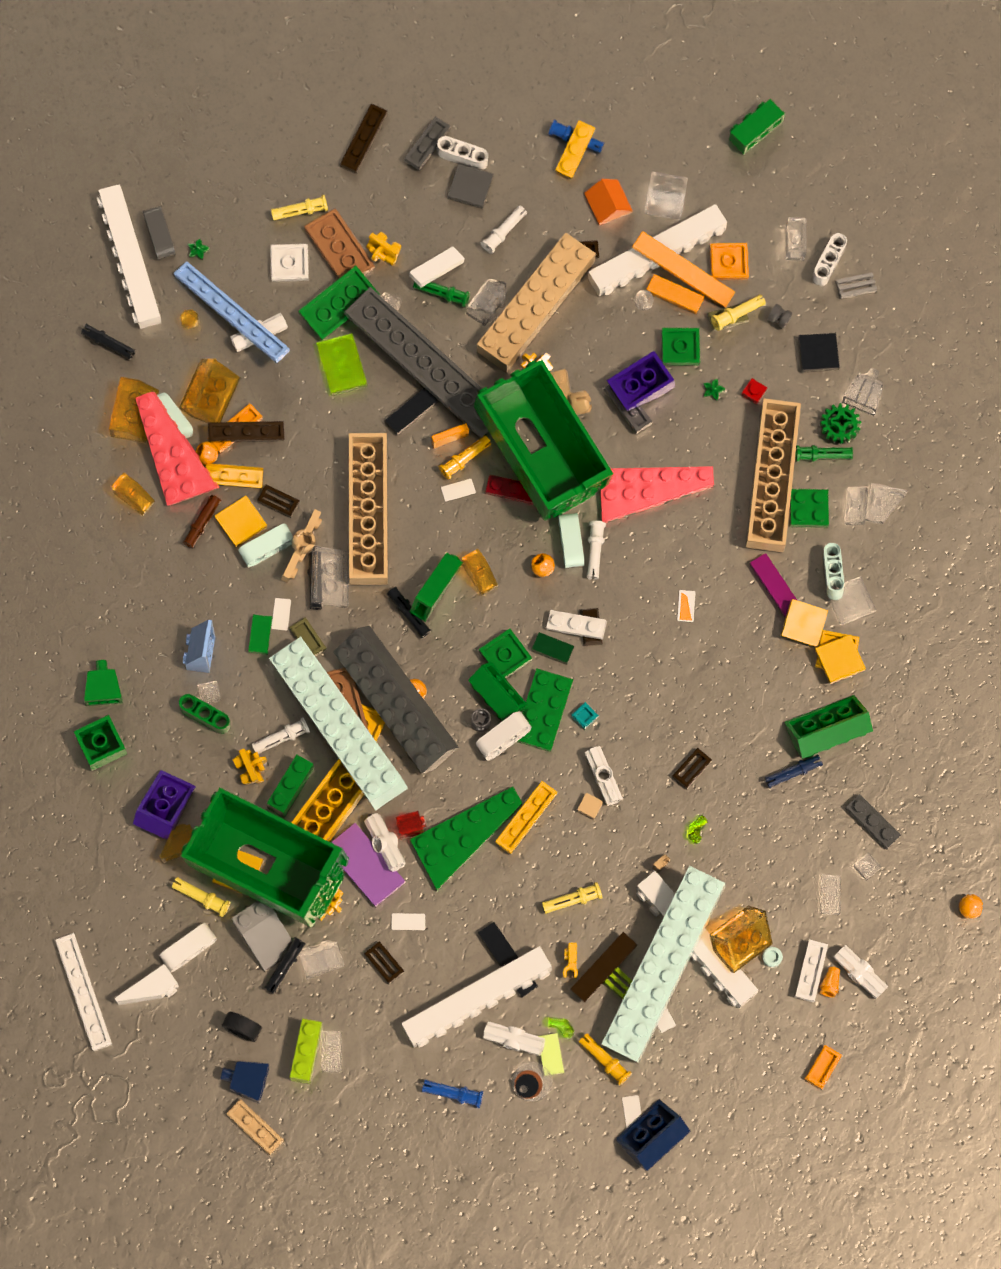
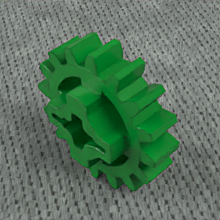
M839 403L838 408L833 404L831 410H825V414H822L821 417L823 421H821L820 427H824L822 434L827 433L826 439L833 438L832 443L839 440V443L842 444L843 440L850 443L851 438H856V433L860 432L861 428L859 426H861L862 422L858 420L860 415L854 414L855 408L849 410L848 404L844 408Z

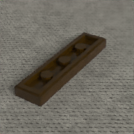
M372 103L370 104L340 163V167L357 174L388 114V110Z
M284 421L208 422V442L284 441Z
M622 932L571 987L570 991L585 1003L634 951L638 944L626 933Z

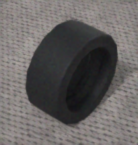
M231 1011L227 1013L222 1023V1027L227 1031L251 1042H256L262 1030L258 1023Z

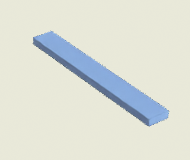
M186 261L173 273L179 281L275 363H278L290 352L289 347Z

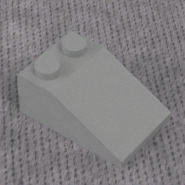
M259 901L231 918L234 926L264 971L280 962L284 957V951L287 952L293 942L273 908Z

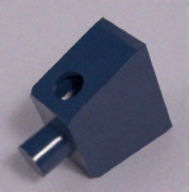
M237 1061L235 1070L223 1068L220 1079L231 1082V1092L260 1104L270 1065L267 1063Z

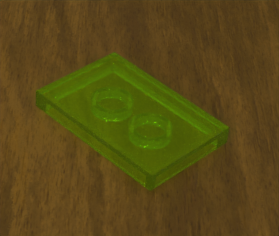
M353 334L316 343L331 396L368 386Z

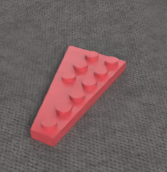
M149 392L136 397L135 399L167 506L220 488L210 476L208 469L199 460V456L189 441L180 432L176 422L171 419L157 394Z
M713 466L610 468L613 476L609 484L605 488L600 489L602 522L608 523V521L623 518L634 512L638 513L664 504V502L672 499L676 500L681 496L713 487Z

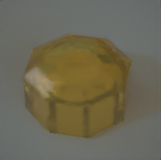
M192 309L185 310L181 314L182 325L187 329L195 328L199 323L198 313Z

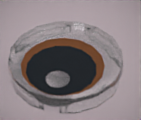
M526 1062L520 1065L514 1072L512 1079L513 1089L523 1100L529 1102L539 1101L546 1097L551 1090V1073L541 1063Z

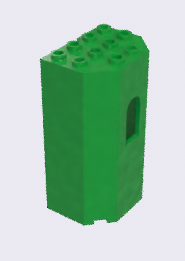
M541 359L538 362L536 360L526 365L527 368L521 371L520 369L515 370L510 374V379L504 380V378H501L491 388L485 387L481 389L476 397L474 408L545 521L551 518L550 515L554 518L558 517V515H562L592 498L599 490V487L603 489L609 484L613 472ZM525 418L532 422L546 445L544 448L533 454L529 452L515 428V424L519 419Z
M219 787L218 791H215L211 796V803L208 809H204L201 814V820H203L201 825L193 828L191 839L183 846L181 857L188 866L309 927L315 925L316 920L314 919L316 917L321 919L343 882L345 875L343 873V866L346 867L349 861V857L343 848ZM250 845L276 858L267 875L239 861L237 854L241 847Z

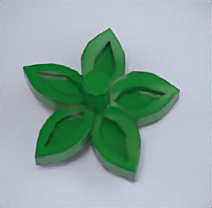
M201 239L196 241V245L192 243L187 244L189 249L192 250L189 258L197 255L199 259L203 260L204 253L210 249L208 246L202 245Z
M717 378L713 380L712 385L704 383V387L707 389L704 397L712 395L718 401L719 393L724 392L725 388L718 386Z

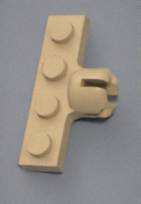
M566 369L551 372L577 415L588 413L592 410V404L589 405L591 398L587 391L570 392Z
M314 509L306 528L298 530L293 536L291 543L295 551L281 578L282 581L288 583L290 578H295L298 571L295 567L298 561L302 563L306 553L313 549L316 540L312 531L314 528L318 529L322 521L319 518L321 515L320 511Z

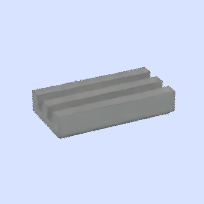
M873 273L838 279L836 281L840 299L877 291ZM871 285V287L843 293V290L855 289L862 286Z

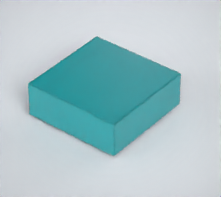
M585 702L571 717L585 730L599 715Z

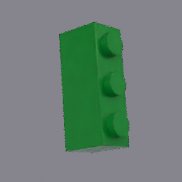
M771 99L767 102L763 101L757 106L755 112L748 113L742 123L739 125L735 124L730 129L729 141L745 154L784 121L785 113Z
M492 662L483 664L468 679L472 684V688L479 692L484 698L485 703L496 712L497 717L502 721L517 711L522 712L528 705Z
M296 755L268 800L267 808L285 818L314 771V764Z

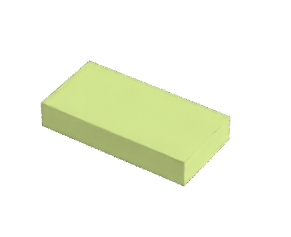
M558 1034L538 1036L545 1039V1046L541 1053L544 1076L564 1073Z

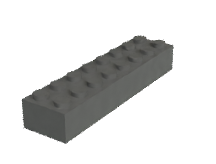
M370 625L357 628L333 651L422 774L435 770L459 748Z

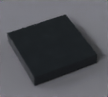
M836 333L798 336L802 372L839 370Z

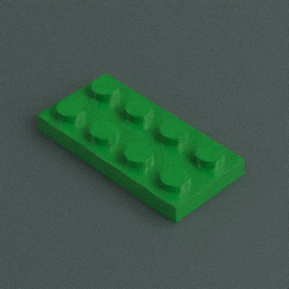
M355 266L300 309L298 313L320 340L323 341L349 320L344 315L345 311L370 287L377 293L378 291L360 269Z
M536 669L526 700L528 705L522 713L532 728L517 741L518 743L551 752L573 679Z

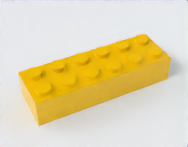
M339 759L291 822L329 842L364 796Z

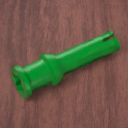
M416 282L413 285V288L446 298L447 302L450 303L453 301L462 304V307L467 306L470 298L469 291L463 292L457 290L454 286L448 288L434 282H430L421 288Z
M796 445L795 461L811 460L815 462L817 459H853V448H817L815 445L811 447Z

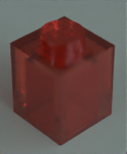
M419 811L396 817L401 840L424 832L423 828L426 827L424 816L419 815Z

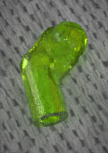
M701 815L689 825L688 837L695 844L702 840L700 828L708 823L704 815Z
M549 1017L548 1027L558 1028L566 1039L573 1037L574 1028L567 1019Z

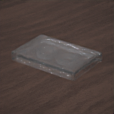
M314 546L312 549L311 602L341 608L348 607L349 552Z

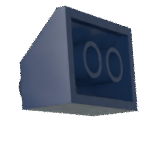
M659 1099L620 1134L616 1141L639 1166L648 1171L691 1131L681 1116Z

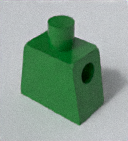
M97 660L96 670L87 672L84 697L86 706L123 703L115 669H108L107 660Z

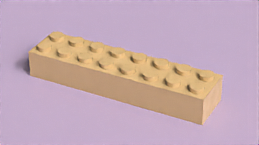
M565 233L477 343V353L507 373L593 265L596 253Z
M763 399L745 548L783 552L786 546L801 403Z
M349 433L350 585H388L387 433Z

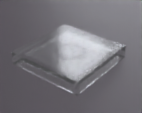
M862 577L845 582L844 593L839 600H832L828 597L840 625L876 612Z

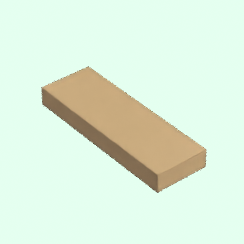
M241 1099L226 1113L269 1155L284 1141Z

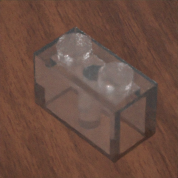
M788 217L786 224L785 260L804 261L807 241V218Z
M327 940L322 942L320 947L313 949L311 946L302 950L299 958L307 979L344 967V961L336 941Z

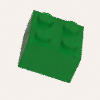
M109 715L73 731L92 771L127 755L126 749Z

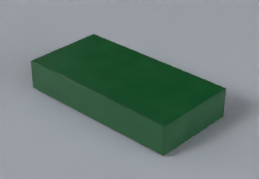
M540 632L532 647L533 652L566 665L574 650L573 645Z

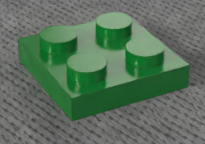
M662 328V363L664 365H700L699 328Z
M792 489L790 527L828 528V490Z
M510 628L479 649L487 663L492 662L505 679L532 661L531 655Z

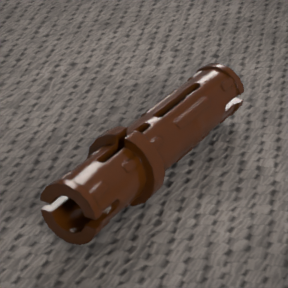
M210 495L206 505L194 524H191L190 531L183 540L185 546L194 548L197 540L204 534L206 525L221 503L220 498Z

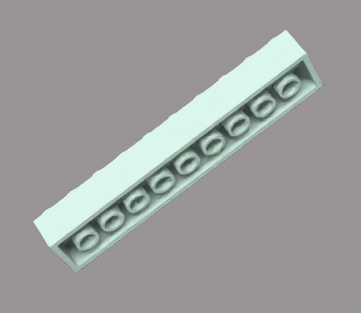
M299 637L269 658L375 811L408 789L402 777L302 637Z
M692 866L688 867L602 1042L603 1046L639 1063L726 886L724 882Z

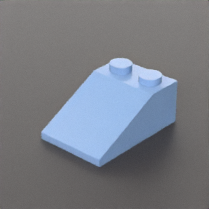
M207 620L193 627L191 634H187L186 645H189L188 652H184L183 664L186 665L187 670L210 673L216 638L212 620Z

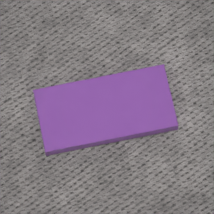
M356 823L331 842L343 848L349 857L348 865L346 867L343 866L345 873L375 907L405 883V880L397 871L392 872L389 870L382 854L377 853L373 849L372 842Z

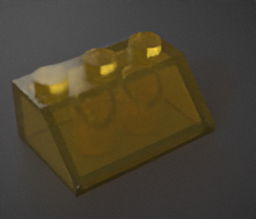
M200 359L179 409L192 418L206 423L221 422L241 377L216 359Z
M120 377L109 426L111 437L148 443L135 398L149 392L159 394V390L140 380Z
M752 906L745 907L709 934L714 953L732 973L737 972L773 944L766 911Z

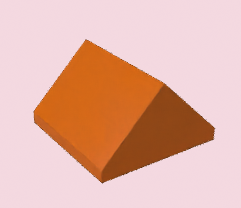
M601 179L584 193L599 225L633 212L618 180Z

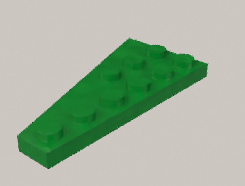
M514 787L410 839L436 891L522 806V801Z

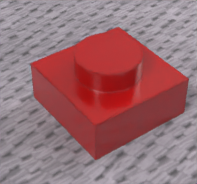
M752 378L741 395L758 404L768 387Z

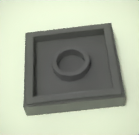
M458 164L448 193V199L483 209L493 179V173Z

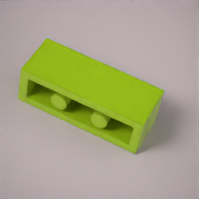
M302 1018L290 1074L291 1081L311 1084L323 1027L322 1022Z

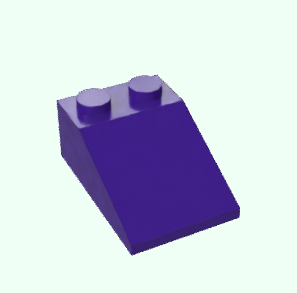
M652 351L607 380L627 411L659 398L675 388V380L655 351Z
M160 770L137 808L133 824L168 840L176 828L196 786Z

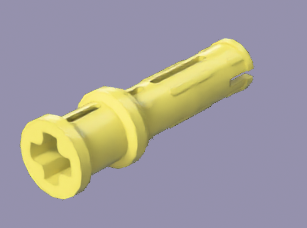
M325 195L311 200L307 198L302 203L271 209L275 221L304 213L312 215L313 212L328 211Z
M759 294L733 309L726 308L723 313L711 316L714 328L720 331L724 326L734 324L737 318L764 306L765 300L762 298L763 296Z
M179 877L175 879L176 883L173 882V889L204 904L205 909L210 908L219 913L221 917L228 911L231 902L216 897L215 893L208 894Z
M595 882L592 886L586 888L579 887L576 892L542 902L545 914H548L549 912L574 904H587V901L596 898L602 899V894L598 883ZM570 899V901H567V902H564V903H561V904H558V905H555V906H554L555 903L562 902V901H565V900Z

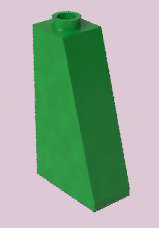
M446 552L414 599L410 613L424 622L427 621L462 566L463 562L456 555H450Z

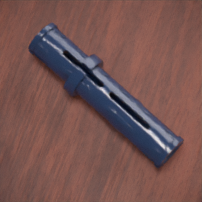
M817 754L805 761L800 760L796 765L766 776L765 781L768 782L774 779L773 782L767 784L769 788H772L801 774L806 775L808 771L823 766L822 761L814 764L815 761L821 758Z

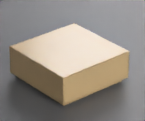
M586 793L577 811L595 820L604 801Z

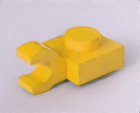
M569 943L568 948H564V960H568V966L563 970V978H566L567 971H573L574 978H577V943Z

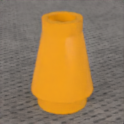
M829 967L820 985V993L822 995L833 998L839 993V968Z

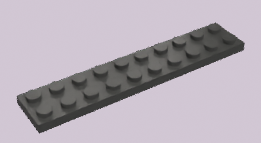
M370 287L345 311L344 315L464 424L467 423V426L478 437L482 438L489 432L474 408L476 397L482 388L375 290Z

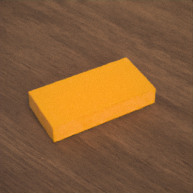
M467 423L433 435L431 437L433 448L469 436Z
M824 1045L805 1080L822 1090L842 1055Z

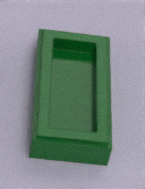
M253 614L249 653L268 655L272 616Z

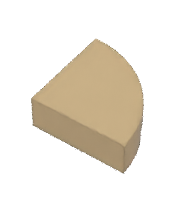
M664 854L653 864L652 869L659 873L670 862V858Z

